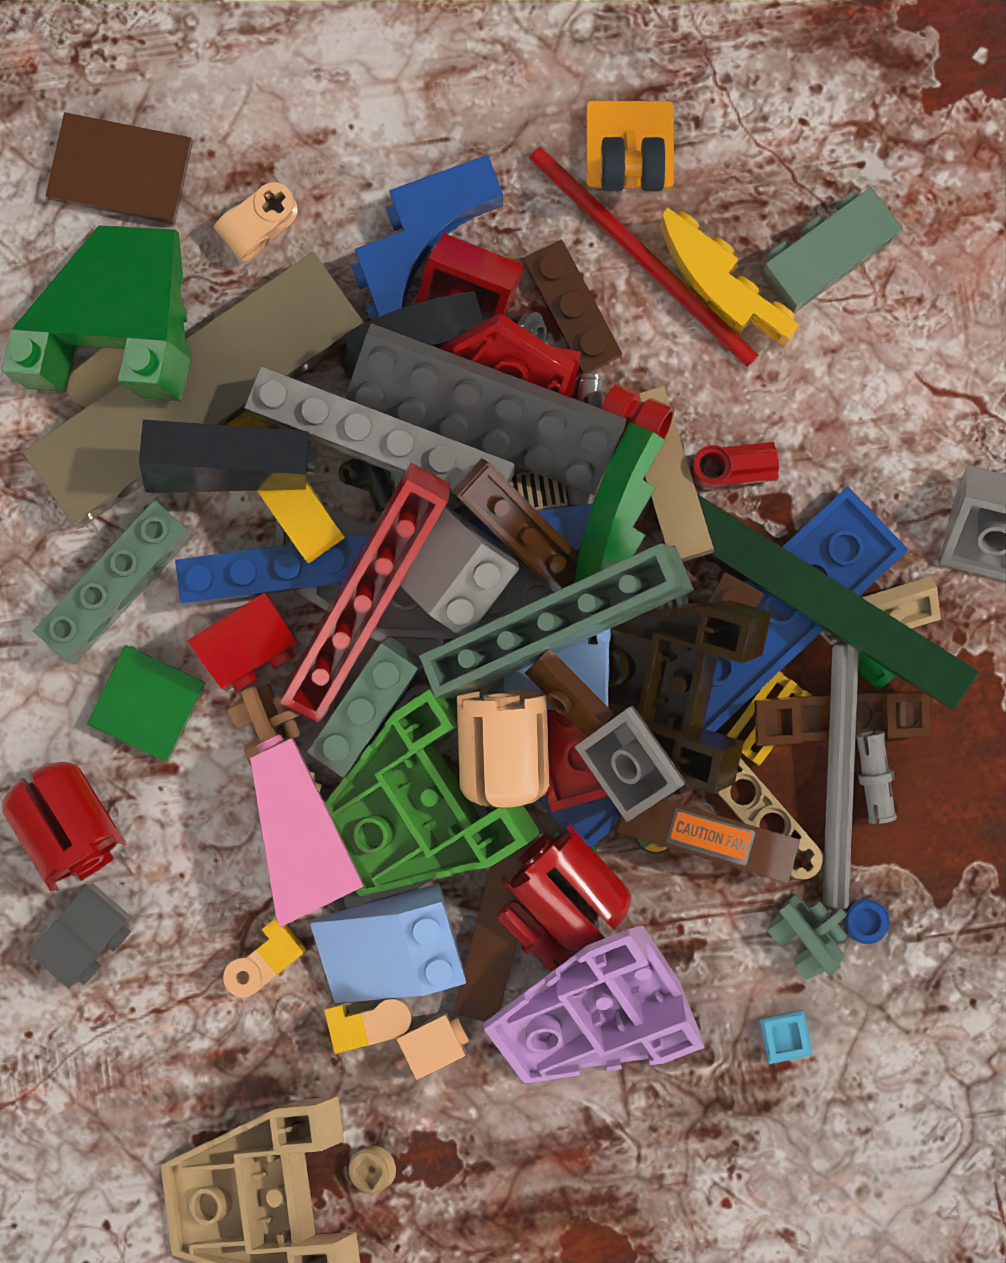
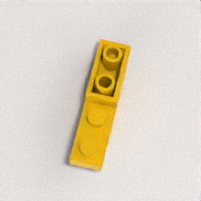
M667 208L662 215L660 228L677 268L694 293L738 335L742 333L750 322L781 346L785 347L800 325L794 321V313L785 305L777 301L771 304L758 295L760 292L759 288L749 279L743 276H738L736 279L731 275L739 259L733 255L735 250L730 244L717 236L711 239L698 230L700 227L698 222L687 213L678 211L676 214Z
M246 410L226 424L227 426L272 429L269 424L251 418ZM306 481V490L258 491L308 564L345 538L308 481Z

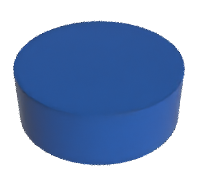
M859 899L852 902L845 910L847 915L843 919L844 929L853 940L863 944H872L880 941L888 932L890 925L889 915L885 907L879 902L871 899Z

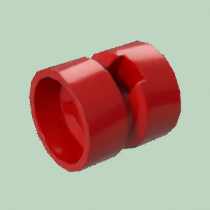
M614 384L600 408L626 418L624 430L616 446H618L630 422L666 439L675 411L674 407L653 398L643 402L639 392L620 384Z

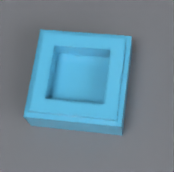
M803 1010L759 1018L767 1062L769 1064L813 1056Z

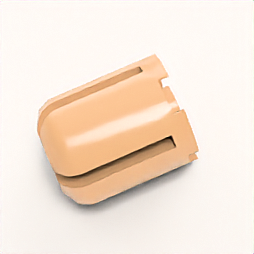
M508 690L509 693L484 695V700H480V691L457 696L460 789L468 800L486 807L512 808L533 803L546 794L549 787L547 695L540 696V691Z

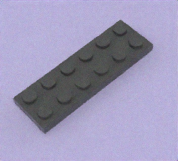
M372 323L366 334L345 396L347 400L514 463L516 467L592 495L597 490L626 422V418Z

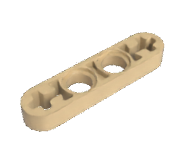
M740 758L738 766L740 772H737L735 781L745 779L751 782L755 788L754 799L747 805L737 804L731 798V786L717 792V795L742 823L760 828V820L767 813L773 812L781 816L784 821L782 835L790 837L794 830L800 840L798 850L806 851L809 849L812 853L808 858L811 867L808 870L802 867H798L795 870L792 868L790 876L801 880L815 876L821 869L823 862L820 849Z

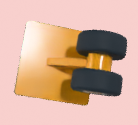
M589 101L587 103V187L602 188L603 191L642 189L643 191L658 192L673 187V103L671 101Z

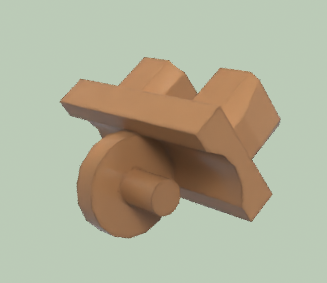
M271 684L260 687L254 686L241 691L242 698L228 707L231 720L237 728L253 723L259 739L244 745V752L250 766V758L259 754L256 745L281 734L284 742L301 736L295 720L305 715L281 704L282 695L275 697Z

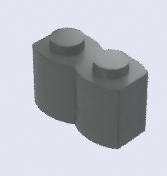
M94 883L88 884L42 935L28 954L68 989L78 981L85 986L102 967L96 960L108 947L114 952L129 936L131 931L126 925L133 917Z

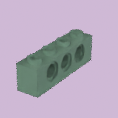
M154 499L39 623L33 632L63 660L76 664L194 535Z

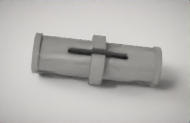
M880 730L876 731L875 734L873 731L856 734L862 773L858 774L859 784L864 785L868 822L871 824H876L877 819H879V824L892 822L897 819L891 781L895 779L894 770L888 767L884 740L885 733Z

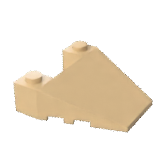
M339 1097L302 1099L283 1105L162 1164L161 1173L172 1256L196 1263H360L356 1232L316 1235L305 1153L323 1151L344 1141Z

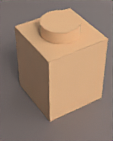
M447 1011L407 1030L404 1035L397 1038L416 1080L464 1057L466 1050L463 1045L470 1042L459 1017L451 1020Z

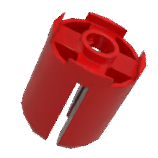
M70 762L48 763L32 770L31 776L35 783L31 782L28 784L25 778H20L10 787L2 800L5 818L50 891L60 890L55 882L71 876H78L81 881L88 878L114 860L110 851L118 843L124 846L127 845L82 770Z
M563 821L562 823L567 830L559 833L552 839L546 833L543 834L517 859L518 862L524 859L522 861L523 866L514 875L512 880L509 882L503 876L502 884L516 896L564 949L571 952H579L587 945L606 937L548 872L555 867L614 931L625 920L631 904V894L627 886L582 839L577 830L568 821Z

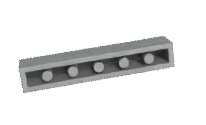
M264 367L260 368L245 405V410L253 419L282 430L309 431L310 441L401 476L404 475L411 462L451 483L449 494L453 496L455 495L451 491L481 458L488 461L509 483L514 474V463Z

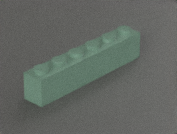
M660 543L426 652L419 657L435 698L457 699L458 695L475 691L534 664L549 649L556 654L687 594L694 589L677 548Z

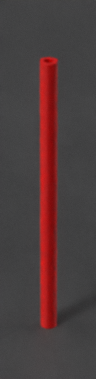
M539 146L530 155V161L742 364L748 368L758 358V353L550 154Z

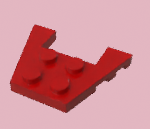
M502 313L438 347L444 351L562 395L565 394L575 364L574 361Z

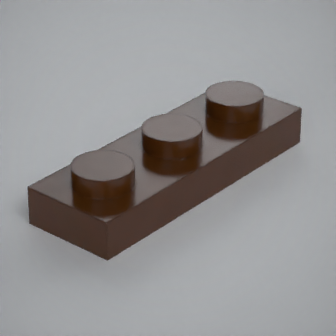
M561 239L525 257L523 263L568 349L581 352L579 362L581 373L589 374L622 357V351L563 240Z

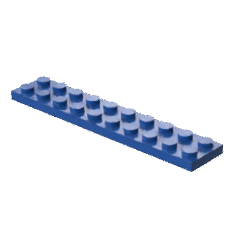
M849 486L839 493L783 546L790 553L859 596L909 550ZM748 580L744 583L764 593L756 608L772 612L763 656L745 663H738L718 657L703 729L713 732L720 728L824 630ZM547 794L538 799L542 806L565 830L567 828L562 822L568 821L591 848L619 822L621 813L609 796L555 812H551Z

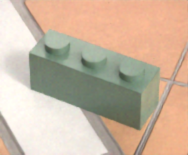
M872 187L860 195L856 190L850 192L835 205V208L838 210L826 220L821 215L816 217L800 230L802 238L791 246L784 241L765 256L768 262L765 264L761 275L782 303L793 313H796L893 242L902 231V226Z
M392 637L381 642L307 753L341 777L347 776L360 760V756L368 745L372 744L424 668L420 657Z

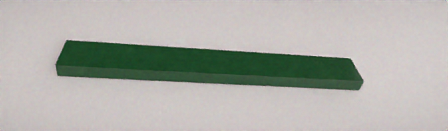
M697 494L714 548V553L707 555L954 712L979 676L980 672ZM656 514L654 520L659 524L658 517Z

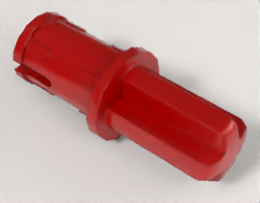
M513 900L501 908L497 915L498 920L523 944L522 951L526 954L532 953L550 972L560 966L554 958H557L563 964L573 956L518 901Z

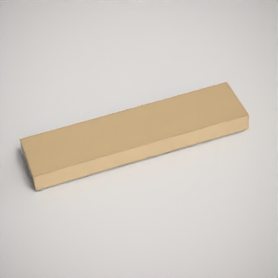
M664 386L640 393L641 401L643 402L653 398L670 405ZM673 417L671 427L665 439L666 441L645 477L647 483L655 487L651 497L665 544L668 546L675 545L682 562L714 553V548Z

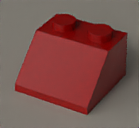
M443 233L428 258L415 304L444 296L475 291L484 322L499 313L506 316L514 300L525 265Z
M265 592L187 640L219 687L224 691L233 688L236 693L245 690L257 682L259 678L256 673L271 664L275 670L290 662L296 657L293 650L301 646L276 603Z

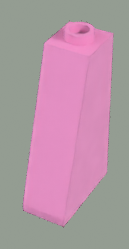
M281 734L256 745L259 754L250 758L276 919L280 927L363 887L364 883L294 738L284 742Z

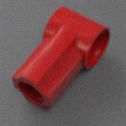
M767 442L728 447L709 445L703 447L696 453L689 464L694 486L700 490L711 491L723 486L777 481L779 479V460L775 443ZM705 458L715 460L721 469L720 476L717 478L705 476L700 470V460Z

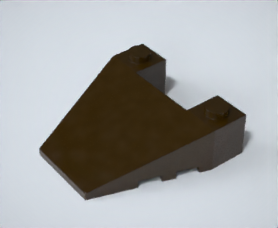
M732 600L658 606L610 628L608 708L614 715L606 724L629 707L634 706L686 781L684 785L715 794L735 784L744 741L703 729L718 657L738 663H745L763 656L772 612ZM596 635L591 637L590 644H598Z

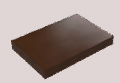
M64 112L46 197L53 201L175 225L193 140L187 136Z

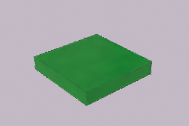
M125 645L87 725L165 762H169L206 682Z

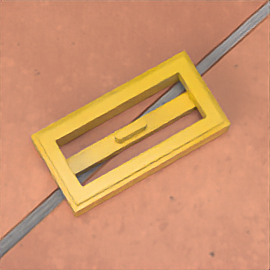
M779 671L758 691L726 736L736 739L755 713L754 700L765 699L776 683L784 687L776 698L789 697L791 693L795 696H812V694L800 688L797 683L791 679L789 680ZM754 727L743 743L741 754L757 766H760L775 745L762 746L757 753L750 748L756 742V730Z

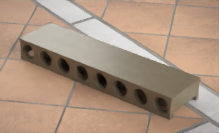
M313 251L185 339L186 344L190 346L191 361L182 402L142 399L121 383L26 448L22 453L69 521L82 528L144 485L139 466L143 419L226 425L245 411V405L261 367L297 380L339 351L340 346L346 342L344 335L364 322Z

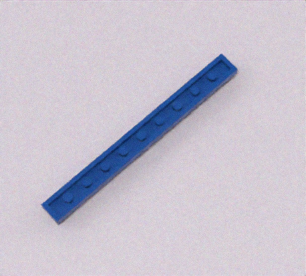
M593 503L537 511L579 552ZM479 519L468 520L504 545ZM370 533L345 537L309 564L294 544L177 559L175 564L180 604L189 605L256 596L264 592L270 594L342 584Z

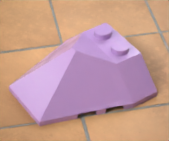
M644 926L630 928L587 945L483 1023L485 1032L523 1083L580 1076L579 1069L607 1065V1071L622 1070L621 1063L649 1059V1065L663 1064L704 1048L702 1036L681 983Z

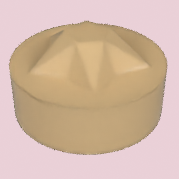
M379 1146L365 1147L354 1154L349 1163V1176L352 1183L358 1190L366 1194L381 1192L391 1185L396 1175V1166L392 1156L387 1150Z

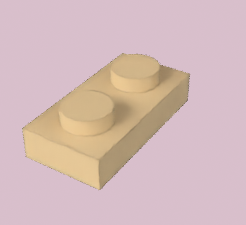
M931 576L862 597L911 629L941 620L937 586Z

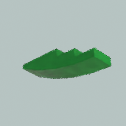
M632 422L629 423L607 466L592 504L579 550L574 583L634 556L645 537L643 533L633 528L655 487L643 479L666 440L656 433Z

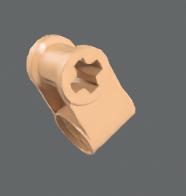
M277 182L267 183L241 204L227 211L215 223L213 229L240 263H244L258 255L274 238L296 221L298 205L285 185ZM273 199L282 203L284 210L279 214L271 210L269 202Z

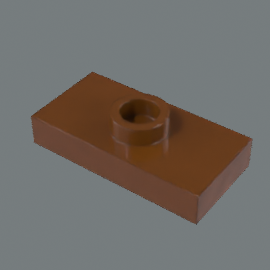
M550 649L525 672L533 683L547 695V700L551 707L558 713L566 715L587 737L605 725L614 715L590 688Z

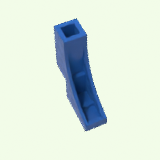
M489 155L389 190L392 204L385 206L393 231L402 229V232L355 248L358 262L351 264L359 289L368 287L373 303L366 305L370 320L405 307L409 288L418 269L437 245L443 233L450 234L467 221L503 207V193Z

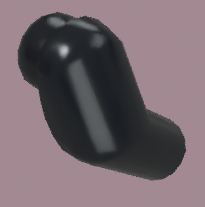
M357 458L349 459L340 465L338 476L341 482L368 491L375 511H383L392 496L384 470L381 467Z

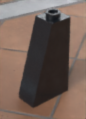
M143 419L139 466L145 492L306 490L307 474L316 475L317 448L309 447V431Z

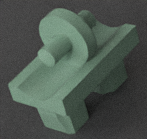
M795 893L784 902L777 916L767 927V931L781 946L796 935L806 945L807 948L793 959L795 967L806 980L824 971L830 976L840 969V962L846 957L837 946V944L847 938L845 932L838 925L847 915L841 907L829 913L821 901H818L808 908L800 896Z

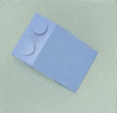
M439 883L310 920L311 929L334 1003L425 996L466 984L463 963Z

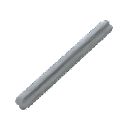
M837 644L832 648L823 905L829 909H837L839 907L846 909L849 906L859 651L848 644Z

